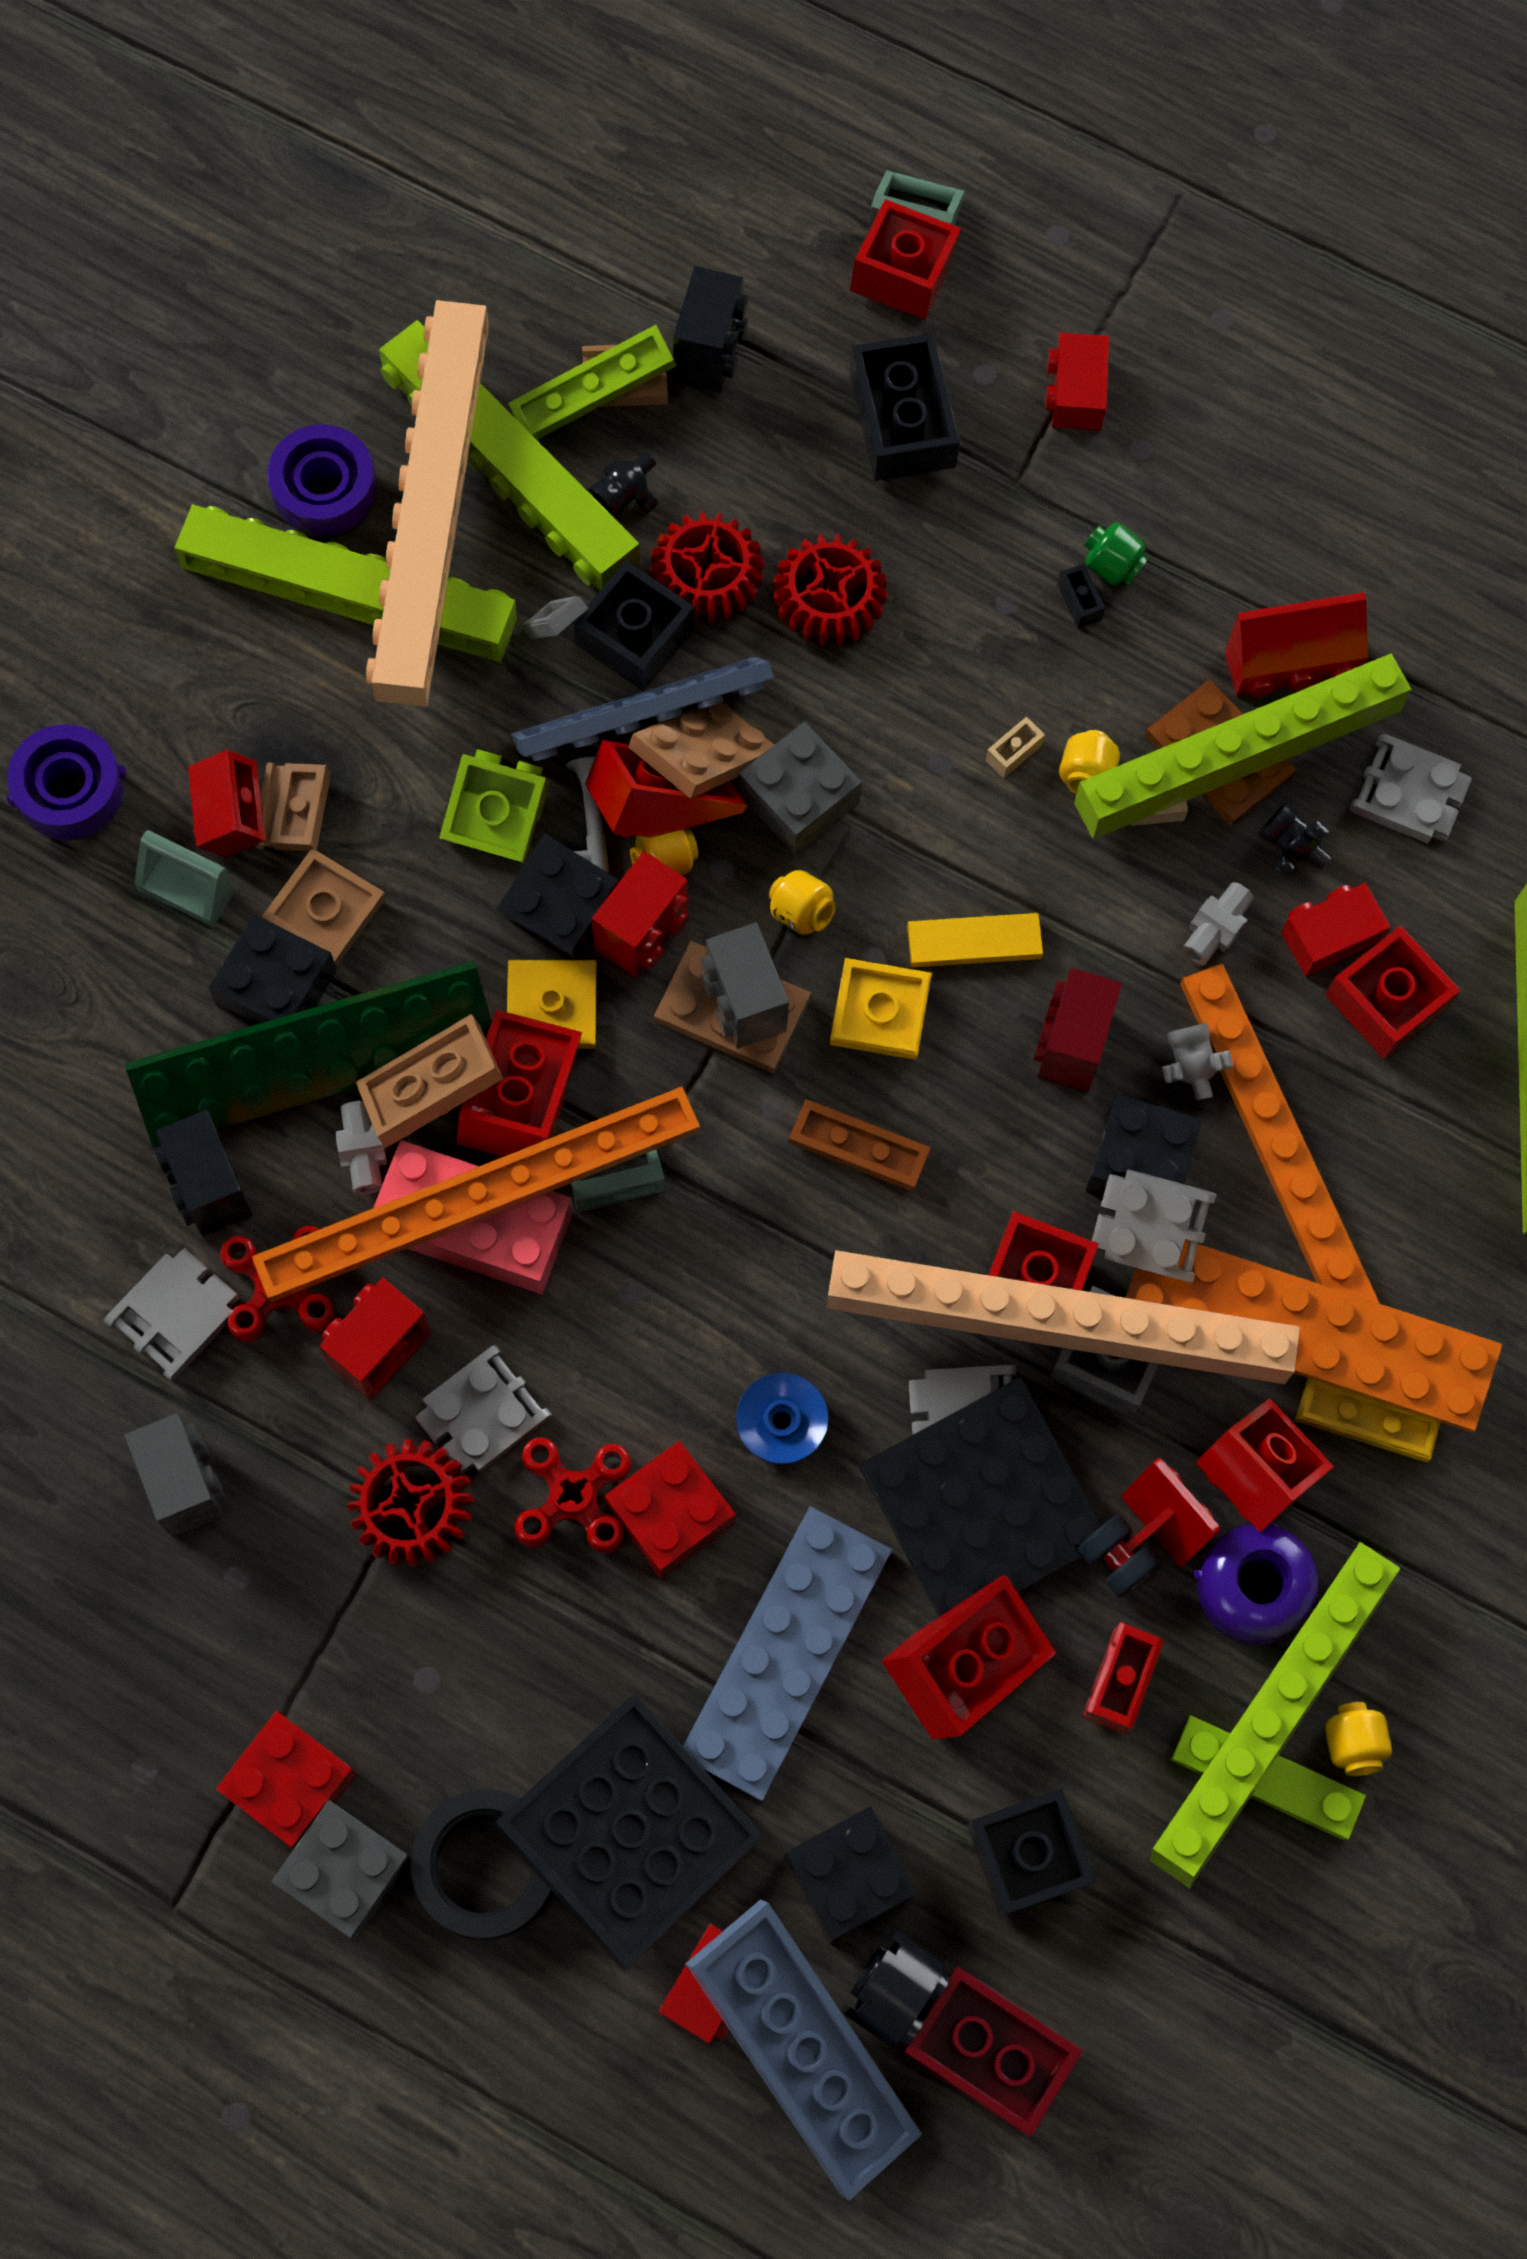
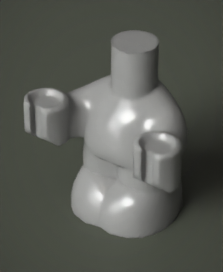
M1208 1023L1167 1033V1039L1173 1049L1176 1062L1162 1067L1166 1083L1182 1081L1192 1084L1196 1101L1213 1097L1209 1080L1217 1071L1233 1067L1230 1050L1220 1053L1212 1052Z

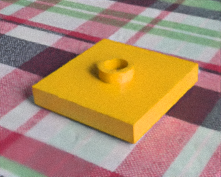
M845 958L830 1045L917 1060L932 973Z
M508 960L507 1012L580 1031L582 1036L578 1049H596V960Z

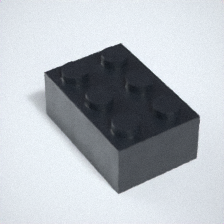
M934 333L852 346L849 373L874 481L956 468L960 440Z

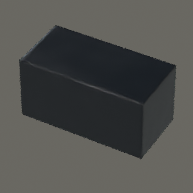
M1085 564L1060 572L1057 585L1077 628L1079 629L1101 621L1105 607Z

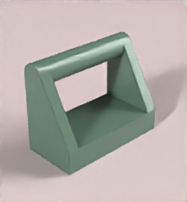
M886 170L871 205L869 230L885 199L955 226L965 191ZM891 189L950 205L947 212L889 197Z
M150 830L143 834L140 841L134 882L136 889L210 927H214L235 893L227 869Z
M657 1150L646 1153L649 1165L570 1183L577 1211L582 1212L664 1192L665 1178Z

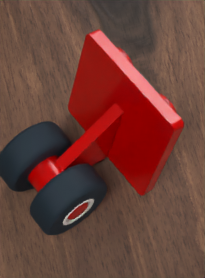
M1157 1458L1121 1495L1123 1501L1146 1527L1126 1543L1125 1540L1131 1535L1132 1528L1121 1515H1116L1090 1535L1079 1546L1078 1551L1090 1565H1095L1102 1559L1109 1565L1114 1572L1107 1578L1106 1585L1116 1597L1122 1598L1144 1581L1160 1565L1159 1559L1147 1547L1142 1548L1136 1554L1134 1553L1137 1548L1152 1536L1159 1541L1176 1563L1182 1567L1221 1529L1215 1522L1211 1511L1204 1504L1199 1503L1184 1486L1180 1475L1173 1468L1168 1467L1161 1458Z

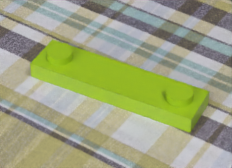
M654 325L508 404L516 420L538 440L677 365L657 325Z
M1190 1715L1187 1718L1170 1761L1203 1775L1230 1733ZM1281 1756L1277 1757L1251 1796V1798L1344 1841L1349 1840L1366 1795Z

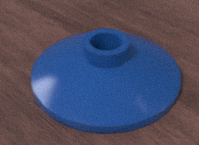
M773 1373L759 1378L745 1390L738 1403L736 1425L743 1444L756 1457L773 1464H791L807 1458L820 1446L828 1427V1410L822 1394L811 1382L795 1374ZM777 1415H785L790 1419L791 1424L786 1429H778L774 1426L773 1419Z

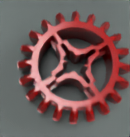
M702 511L699 514L698 521H693L686 514L683 518V527L671 522L668 527V535L660 534L657 539L658 547L653 548L651 552V561L653 563L650 566V577L695 606V622L699 619L700 615H706L708 622L712 625L716 614H721L723 618L729 621L732 617L731 608L743 613L746 609V600L754 602L757 597L756 588H759L763 583V574L761 572L764 570V559L760 556V544L758 541H752V533L749 528L739 531V522L736 518L728 524L723 523L721 512L715 516L714 520H707V515ZM719 547L731 553L738 562H733V557L722 554ZM712 557V563L710 564L709 569H706L704 578H702V572L705 570V567L708 566L709 560ZM675 573H680L682 578L692 581L695 584V588L686 585Z
M839 533L834 537L833 542H826L825 537L820 534L817 537L816 545H813L805 538L801 543V551L791 547L787 560H781L779 563V574L774 577L773 588L776 591L774 593V604L780 607L779 617L781 621L790 620L789 629L791 633L803 629V639L805 642L810 640L813 635L819 636V643L822 647L827 643V638H834L840 647L844 642L845 635H848L856 642L860 638V629L870 633V630L873 629V620H879L882 617V606L887 602L888 593L885 590L887 587V577L881 573L882 564L880 559L871 560L872 552L869 547L857 551L858 542L854 538L847 545L842 544V538ZM811 572L813 575L812 583L806 585L805 591L798 593L796 589L798 583ZM862 587L864 596L855 606L850 608L848 606L849 597L854 595V590Z
M405 1439L402 1444V1454H400L396 1446L389 1443L385 1446L387 1459L383 1460L375 1452L370 1454V1461L375 1465L372 1471L362 1466L357 1468V1473L366 1480L363 1486L356 1483L349 1486L351 1492L360 1495V1500L349 1502L347 1509L351 1512L362 1514L350 1522L351 1528L354 1530L366 1529L360 1536L359 1542L364 1546H369L376 1542L372 1554L377 1558H382L389 1551V1562L393 1565H399L405 1554L408 1565L417 1567L421 1551L424 1558L428 1562L433 1563L437 1560L435 1546L438 1545L442 1551L449 1554L453 1548L446 1538L450 1534L458 1539L464 1538L465 1533L455 1527L458 1520L463 1522L472 1521L473 1516L461 1510V1505L474 1503V1496L469 1493L459 1492L471 1484V1480L466 1475L455 1477L460 1472L462 1464L457 1459L446 1464L449 1452L442 1447L432 1455V1444L428 1441H423L416 1453L414 1442L410 1439ZM420 1466L432 1469L442 1482L434 1486L429 1483L423 1486H416L413 1478L408 1475L406 1468ZM390 1477L393 1485L392 1494L387 1500L379 1503V1508L377 1509L379 1492ZM408 1491L420 1498V1503L415 1504L417 1509L413 1511L414 1515L402 1508V1502H407L404 1498L409 1494ZM446 1497L442 1517L437 1525L429 1531L431 1528L428 1518L429 1513L434 1506L443 1502L442 1498ZM404 1519L408 1527L413 1530L416 1539L398 1540L391 1538L384 1531L380 1523L387 1520L395 1522Z

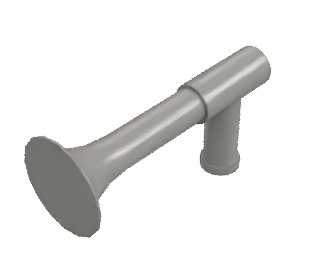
M596 756L577 758L568 762L566 768L574 771L581 782L587 828V850L574 852L609 873L602 813L584 784Z

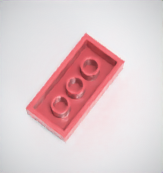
M400 1140L374 1208L479 1166ZM550 1191L407 1249L543 1295L574 1213L572 1198Z

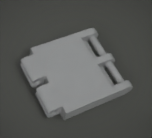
M1379 735L1376 742L1379 749L1372 766L1366 767L1364 771V785L1358 799L1352 800L1349 810L1356 815L1425 843H1429L1432 837L1446 841L1459 812L1455 808H1460L1472 778L1459 772L1461 764L1390 735ZM1388 751L1391 754L1383 771L1380 770V766ZM1373 784H1376L1377 787L1372 800L1368 803L1366 802Z
M1129 1169L1126 1172L1125 1178L1110 1174L1101 1206L1116 1210L1115 1217L1099 1213L1092 1241L1099 1243L1098 1248L1106 1250L1103 1259L1182 1281L1193 1282L1195 1273L1191 1269L1199 1243H1204L1206 1233L1202 1232L1209 1203L1215 1202L1217 1194ZM1196 1199L1201 1200L1194 1227L1190 1229L1188 1227ZM1185 1239H1188L1190 1241L1183 1267L1178 1268Z
M184 1248L174 1258L166 1253L108 1313L104 1322L110 1328L116 1326L135 1343L134 1349L139 1354H148L165 1370L163 1375L170 1381H173L228 1324V1316L232 1311L230 1308L237 1302L239 1296L215 1274L204 1284H201L200 1282L210 1271L201 1261ZM126 1317L136 1328L144 1333L141 1337L122 1319ZM154 1343L158 1345L174 1361L172 1363L168 1361L152 1345Z
M496 1345L488 1348L423 1398V1402L427 1407L415 1417L435 1444L450 1435L452 1439L442 1448L449 1452V1462L457 1459L462 1464L459 1472L461 1476L473 1467L479 1473L483 1472L552 1417L550 1411L547 1408L541 1409L524 1388L527 1385L525 1380L521 1376L516 1378L499 1357L502 1352ZM491 1362L508 1381V1385H505L496 1371L489 1365ZM518 1394L533 1412V1417L529 1415L514 1395Z
M1016 1365L932 1369L924 1371V1379L909 1380L911 1414L927 1413V1421L912 1422V1435L998 1389V1377L1003 1376V1385L1011 1382L1012 1375H1016Z

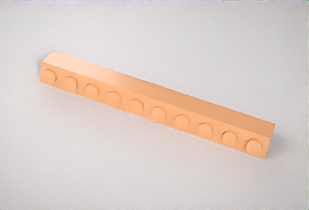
M436 300L433 317L427 316L425 320L424 341L429 342L427 353H420L418 378L423 379L421 390H414L412 397V416H416L415 427H408L406 432L405 452L409 453L410 457L408 466L401 465L399 491H404L402 504L395 503L393 509L392 527L397 529L395 542H388L386 567L391 568L389 580H382L380 585L379 604L384 606L382 619H375L373 645H378L376 658H369L366 668V684L372 685L375 700L379 702L428 706L489 331L487 308L484 305Z
M835 1250L826 1309L1280 1384H1285L1295 1372L1300 1329L1299 1326Z

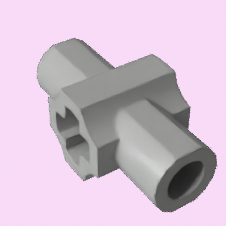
M1232 882L1219 899L1211 895L1205 901L1189 925V929L1193 931V934L1182 947V952L1186 958L1197 965L1204 966L1217 949L1225 953L1230 948L1247 922V919L1242 915L1254 901V896L1249 889L1239 883Z
M348 1102L341 1106L344 1130L336 1131L341 1168L343 1172L350 1171L354 1194L367 1195L377 1193L382 1187L380 1165L387 1164L386 1149L376 1136L364 1102Z

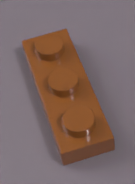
M807 1099L804 1101L788 1143L911 1192L915 1190L931 1148Z

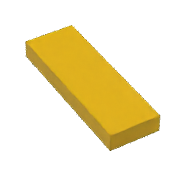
M1039 913L908 921L907 924L911 968L1042 959L1043 956Z
M1309 1378L1306 1379L1295 1419L1296 1422L1426 1463L1431 1460L1441 1423Z

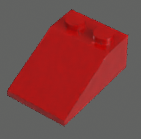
M602 740L584 783L613 833L626 838H631L634 835L649 838L744 813L747 806L732 781H728L690 799L629 749V744Z
M496 1009L486 1041L503 1079L490 1086L486 1091L463 1102L459 1114L457 1145L505 1157L553 1138L582 1032Z
M1003 1575L914 1633L881 1662L930 1738L934 1740L958 1737L964 1734L1052 1658L1056 1651L1007 1575Z

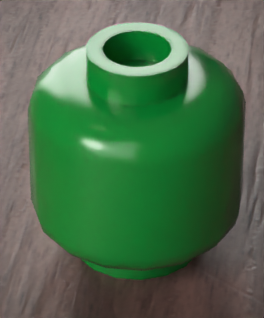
M1114 522L1106 529L1098 525L1083 545L1089 550L1085 557L1086 567L1111 586H1116L1121 582L1128 585L1148 560V557L1144 555L1146 549L1145 542L1120 522Z

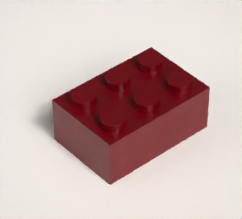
M957 1966L949 1974V1983L940 1998L935 2003L932 2002L922 2018L924 2022L918 2034L909 2046H905L901 2053L1025 2137H1032L1083 2050Z

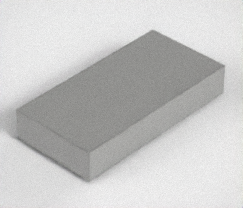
M580 596L552 600L523 624L522 629L530 639L556 636L589 608Z

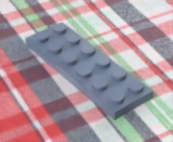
M751 657L510 734L517 752L525 757H532L533 761H538L557 755V746L569 743L574 744L575 748L598 742L600 740L598 733L610 730L611 732L615 731L616 735L639 729L641 728L639 720L651 717V719L657 718L658 722L682 715L681 707L690 704L691 706L698 705V708H705L723 702L722 694L728 692H739V695L757 692L764 689L763 681L772 679L774 676L769 661Z
M809 1506L683 1745L708 1774L760 1802L763 1801L892 1552L891 1548Z
M760 1899L685 1963L842 2197L850 2201L922 2135L768 1902Z

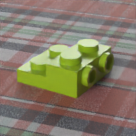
M477 749L475 757L462 754L439 838L525 863L536 822L540 821L551 779L541 777L542 767L518 761L516 769L500 765L502 756Z

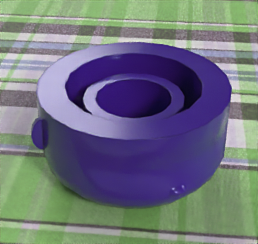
M325 424L306 426L284 437L275 447L269 458L267 478L273 503L280 516L294 530L311 537H336L350 532L359 526L369 515L374 505L377 491L373 461L368 448L350 431L338 426ZM331 477L341 481L334 491L327 494L317 495L305 489L311 482L320 478Z
M62 724L49 726L33 733L15 750L9 762L7 772L8 790L10 793L7 795L6 800L11 807L18 809L20 815L29 826L42 835L66 841L83 839L99 832L115 817L121 805L124 789L123 779L127 771L125 766L117 764L114 754L105 740L92 730L78 725ZM78 774L86 777L83 788L74 796L57 798L49 794L55 782L67 775Z
M1274 1523L1268 1525L1261 1532L1252 1524L1242 1525L1228 1531L1206 1553L1199 1570H1194V1577L1197 1580L1198 1600L1205 1617L1216 1630L1227 1638L1241 1644L1266 1645L1286 1638L1307 1620L1319 1603L1316 1601L1319 1586L1318 1574L1309 1550L1297 1537L1287 1530L1279 1528ZM1250 1563H1258L1270 1568L1278 1581L1276 1599L1268 1604H1256L1248 1600L1238 1585V1574L1241 1567Z

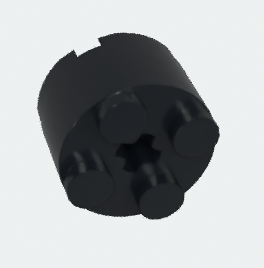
M894 1929L887 1936L894 1941L893 1945L888 1950L879 1946L855 1982L850 1994L858 1998L853 2009L844 2004L842 2009L843 2015L890 2047H894L899 2041L907 2046L910 2045L924 2022L918 2015L928 2000L935 2003L940 1998L950 1980V1977L943 1973L945 1965L943 1961Z

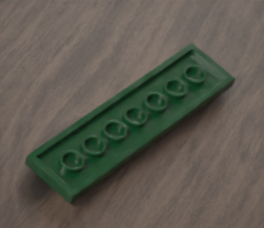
M471 961L125 1063L152 1147L155 1148L161 1145L155 1130L202 1111L208 1110L218 1130L358 1088L356 1082L465 1017L473 1015L480 1025L485 1039L492 1020L475 962Z

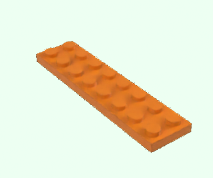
M1188 1240L1184 1242L1178 1268L1183 1267L1189 1245ZM1198 1244L1191 1269L1195 1273L1193 1282L1182 1281L1139 1268L1135 1269L1126 1298L1299 1326L1294 1374L1474 1433L1503 1345L1501 1343Z

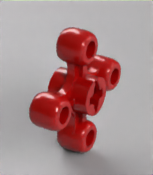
M315 1226L301 1227L294 1233L292 1240L320 1230V1228ZM233 1236L224 1242L220 1251L223 1265L234 1274L249 1276L255 1284V1292L252 1299L246 1304L236 1306L228 1316L229 1330L237 1340L244 1343L257 1341L265 1331L268 1315L275 1309L291 1308L299 1314L303 1325L313 1332H324L329 1324L336 1319L337 1311L331 1299L323 1294H312L306 1289L270 1303L252 1259V1256L258 1254L253 1242L244 1236ZM246 1251L242 1259H233L236 1252ZM315 1309H325V1312L321 1317H311V1314ZM248 1318L254 1319L250 1327L240 1328L243 1320Z
M541 1437L529 1441L522 1453L523 1464L532 1475L542 1477L547 1482L550 1493L548 1500L543 1506L537 1509H527L517 1517L514 1528L519 1542L530 1548L540 1547L550 1539L552 1529L563 1520H574L584 1526L587 1532V1540L591 1548L596 1552L611 1554L617 1551L623 1543V1527L615 1517L605 1515L600 1511L596 1498L599 1490L604 1485L619 1482L629 1474L631 1459L627 1450L621 1445L607 1444L599 1449L594 1462L589 1468L577 1472L570 1471L562 1465L559 1459V1451L551 1440ZM539 1451L549 1454L548 1459L543 1463H537L533 1460V1456ZM613 1457L621 1461L620 1466L616 1469H609L604 1465L607 1459ZM569 1487L574 1492L582 1489V1501L578 1504L573 1500L564 1503L566 1500L564 1490ZM531 1522H537L542 1527L537 1534L531 1535L525 1532L526 1526ZM605 1528L611 1529L614 1532V1536L608 1541H602L597 1537L600 1530Z

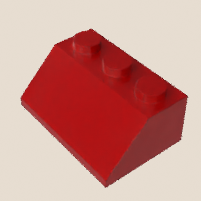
M1361 592L1238 613L1225 648V655L1236 697L1250 695L1253 698H1260L1273 693L1275 690L1286 688L1301 691L1316 683L1323 682L1364 665L1368 659L1367 602L1365 593Z

